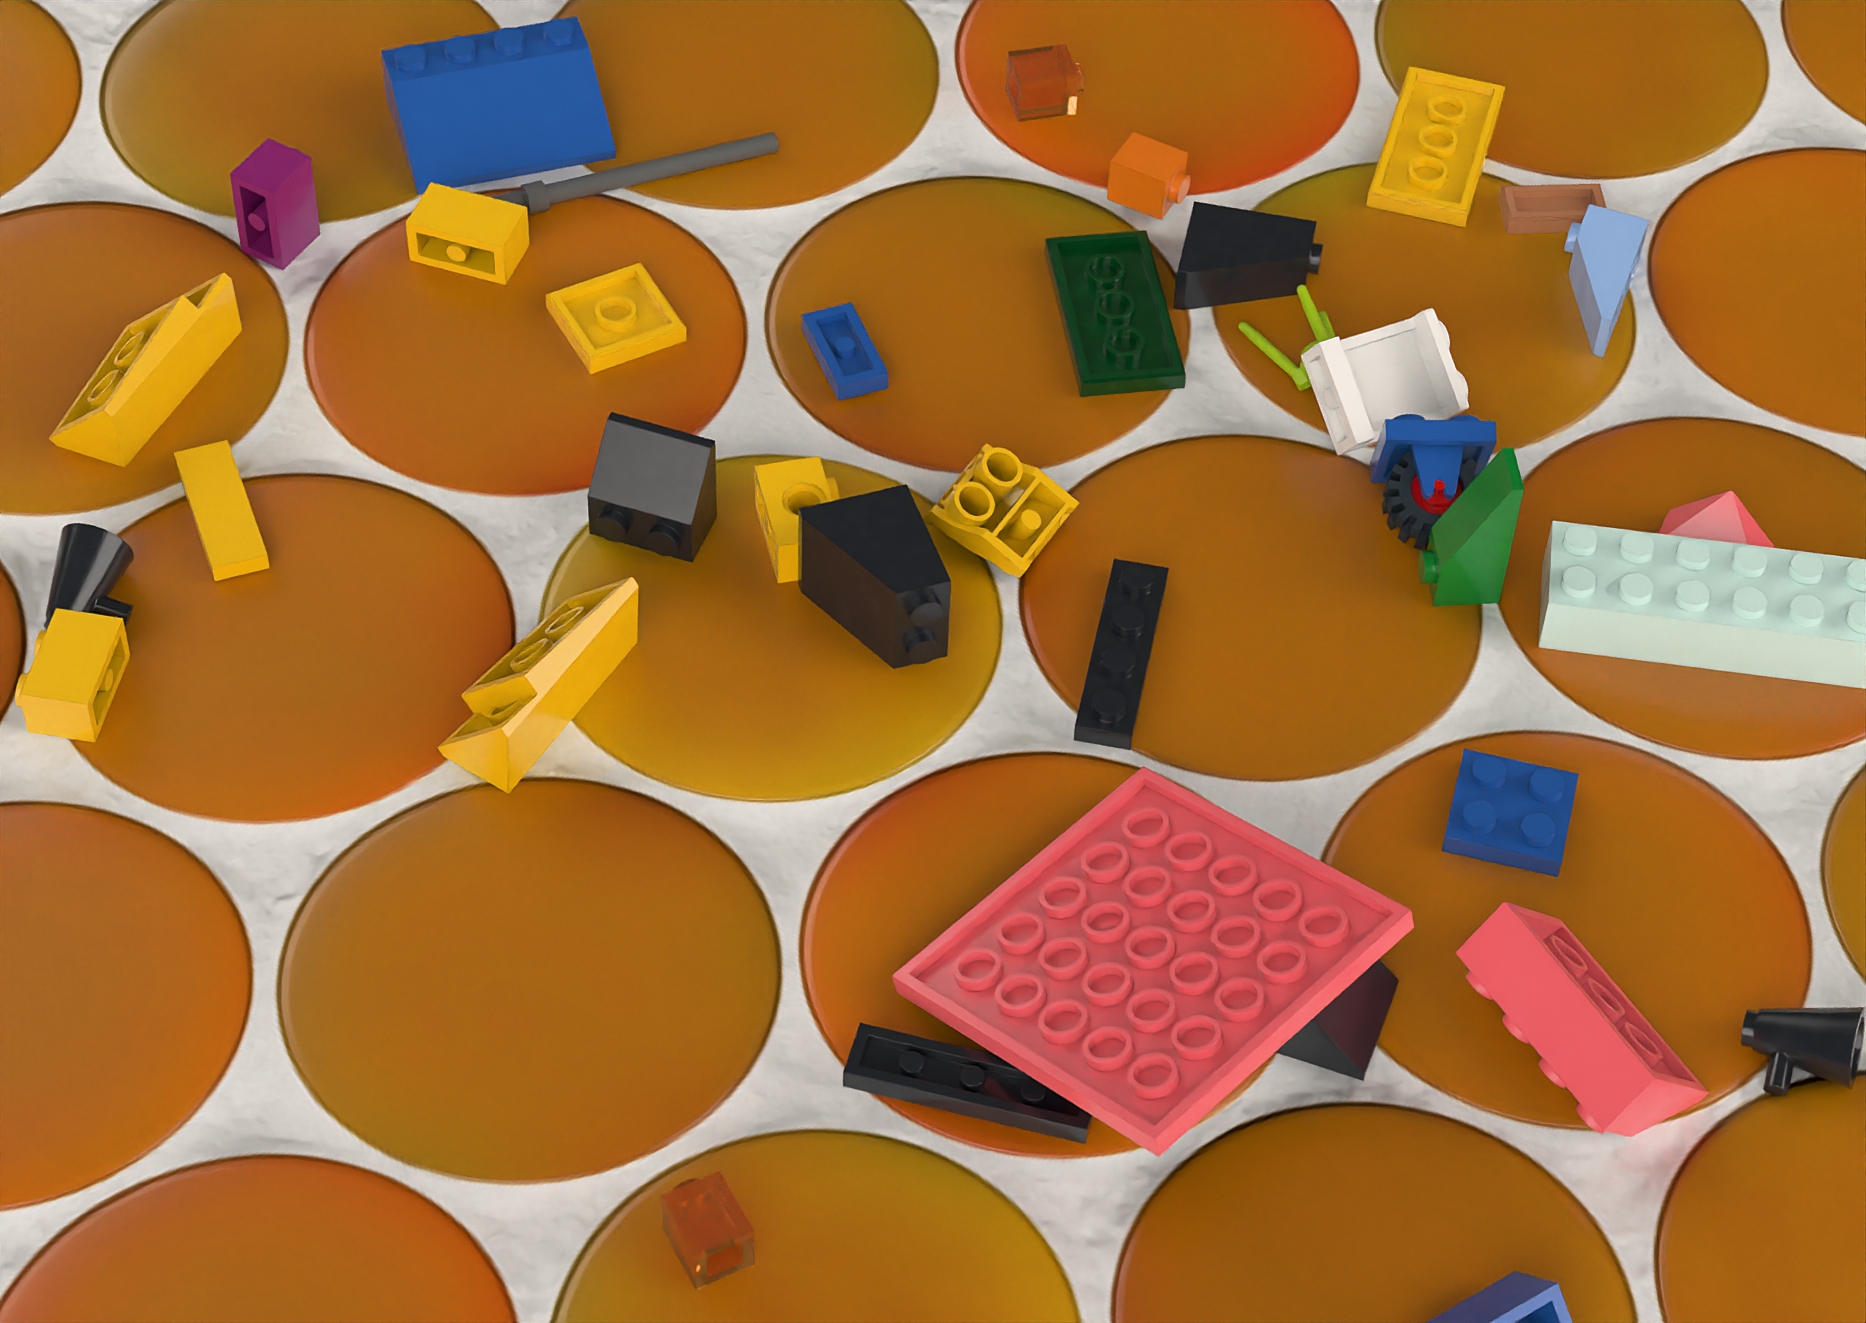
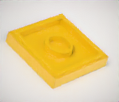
M641 262L546 294L547 310L590 374L687 341L686 326Z

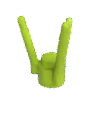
M1299 285L1297 293L1317 341L1306 346L1301 355L1319 342L1336 337L1327 313L1325 311H1317L1305 285ZM1247 322L1239 323V330L1289 374L1300 391L1310 386L1312 388L1303 360L1300 367H1297Z

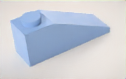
M1589 204L1582 223L1572 222L1564 251L1573 253L1568 275L1592 354L1603 358L1639 263L1649 220Z

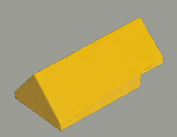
M223 272L128 324L49 437V440L58 447L125 468L242 331L232 279Z
M629 577L567 598L470 686L461 696L474 714L437 747L441 754L509 794L636 645L639 586L634 578Z

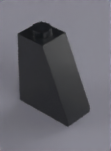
M1194 201L1177 270L1173 309L1190 310L1298 295L1297 287L1299 285L1306 286L1308 273L1316 275L1319 273L1323 244L1314 243L1317 221Z

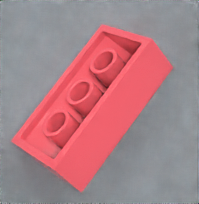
M1504 901L1456 951L1458 957L1470 970L1466 974L1469 983L1482 996L1489 1000L1494 999L1506 1013L1502 1017V1022L1506 1028L1520 1041L1526 1044L1531 1043L1542 1057L1538 1062L1541 1070L1556 1085L1569 1089L1579 1101V1104L1576 1106L1577 1113L1596 1132L1601 1134L1610 1132L1633 1137L1700 1102L1709 1093L1561 919Z

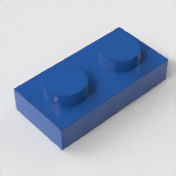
M852 303L802 314V332L838 401L888 388L889 373Z

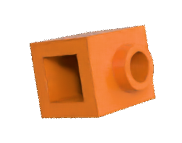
M1132 132L1110 161L1107 200L1162 220L1174 203H1182L1188 192L1191 181L1190 175L1186 174L1188 152Z

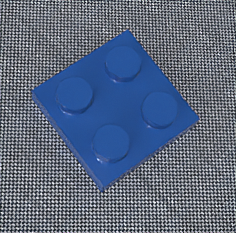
M1464 749L1441 851L1558 877L1579 774Z

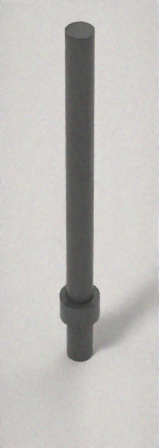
M771 132L554 183L544 184L542 180L526 183L520 186L519 191L491 198L526 206L527 213L530 215L549 210L550 204L778 152V141L775 133Z

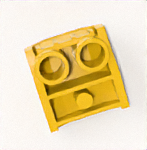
M986 443L925 516L923 521L925 524L935 525L971 552L994 563L1003 572L1020 578L1063 522L1078 506L1079 502L1037 467L1021 463L1017 456L1007 449L993 448Z

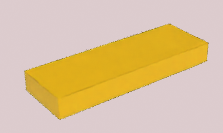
M228 440L174 452L176 468L214 581L270 568L268 554Z

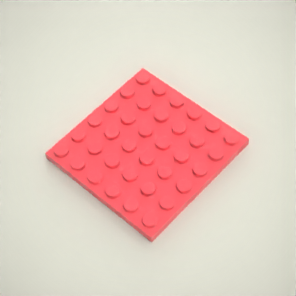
M1143 766L894 973L892 979L898 994L1159 1157L1414 928L1411 909Z

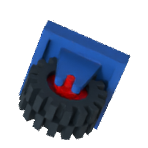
M1403 414L1393 419H1385L1370 461V479L1372 483H1387L1383 493V497H1385L1382 503L1383 514L1389 513L1386 523L1390 530L1396 527L1400 528L1398 539L1403 543H1406L1409 537L1417 540L1414 548L1424 550L1426 543L1429 542L1431 527L1487 466L1497 442L1496 421H1480L1479 418L1471 415L1454 416L1448 420H1425L1423 416L1417 414Z

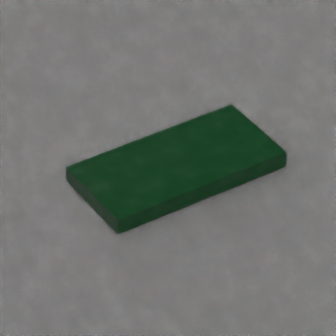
M1147 231L1045 238L1044 253L1080 397L1185 388L1186 373Z

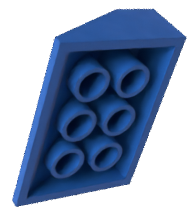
M577 16L553 19L548 22L514 28L507 27L497 31L468 36H456L450 39L417 45H405L400 48L381 51L386 100L418 195L424 194L431 182L457 188L616 158V150L590 49Z

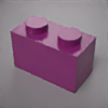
M268 138L230 173L241 251L284 270L320 235L311 156Z

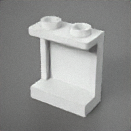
M1433 308L1423 310L1410 319L1340 340L1338 336L1319 342L1301 355L1337 456L1376 444L1385 419H1393L1403 414H1417L1423 416L1425 420H1448L1469 408L1466 380L1462 373L1456 370L1449 351L1450 340L1447 329L1437 319Z

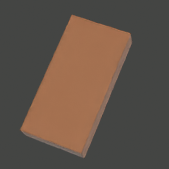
M1600 184L1500 186L1498 196L1506 234L1569 232L1573 221L1582 223L1589 204L1606 208Z

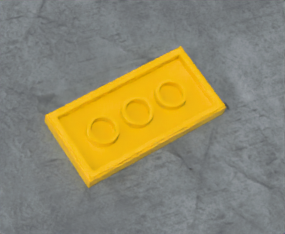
M1409 66L1368 192L1366 206L1465 228L1503 102L1505 87Z

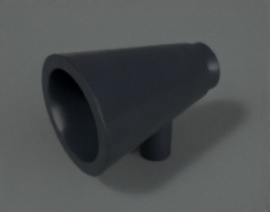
M72 523L62 528L45 614L47 619L44 627L46 630L56 608L123 618L125 627L127 626L133 611V605L107 597L134 560V553L124 540L103 528L90 524Z
M1761 1008L1759 1011L1748 1009L1743 1021L1741 1045L1752 1047L1753 1051L1770 1057L1763 1090L1774 1096H1786L1794 1067L1852 1089L1862 1052L1866 1008Z

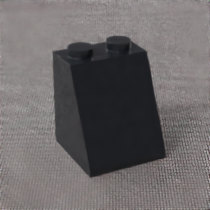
M907 484L800 508L798 523V586L801 593L893 669L913 664H925L934 659L946 657L948 652L951 579Z

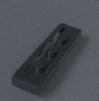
M1114 559L1076 718L1074 741L1125 750L1131 749L1167 586L1169 568Z
M864 1023L859 1024L843 1071V1087L1086 1144L1093 1115L995 1054Z

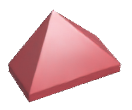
M1732 490L1670 509L1658 534L1774 548V545Z

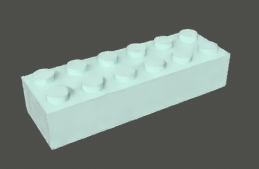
M1552 521L1542 564L1538 648L1866 689V559Z

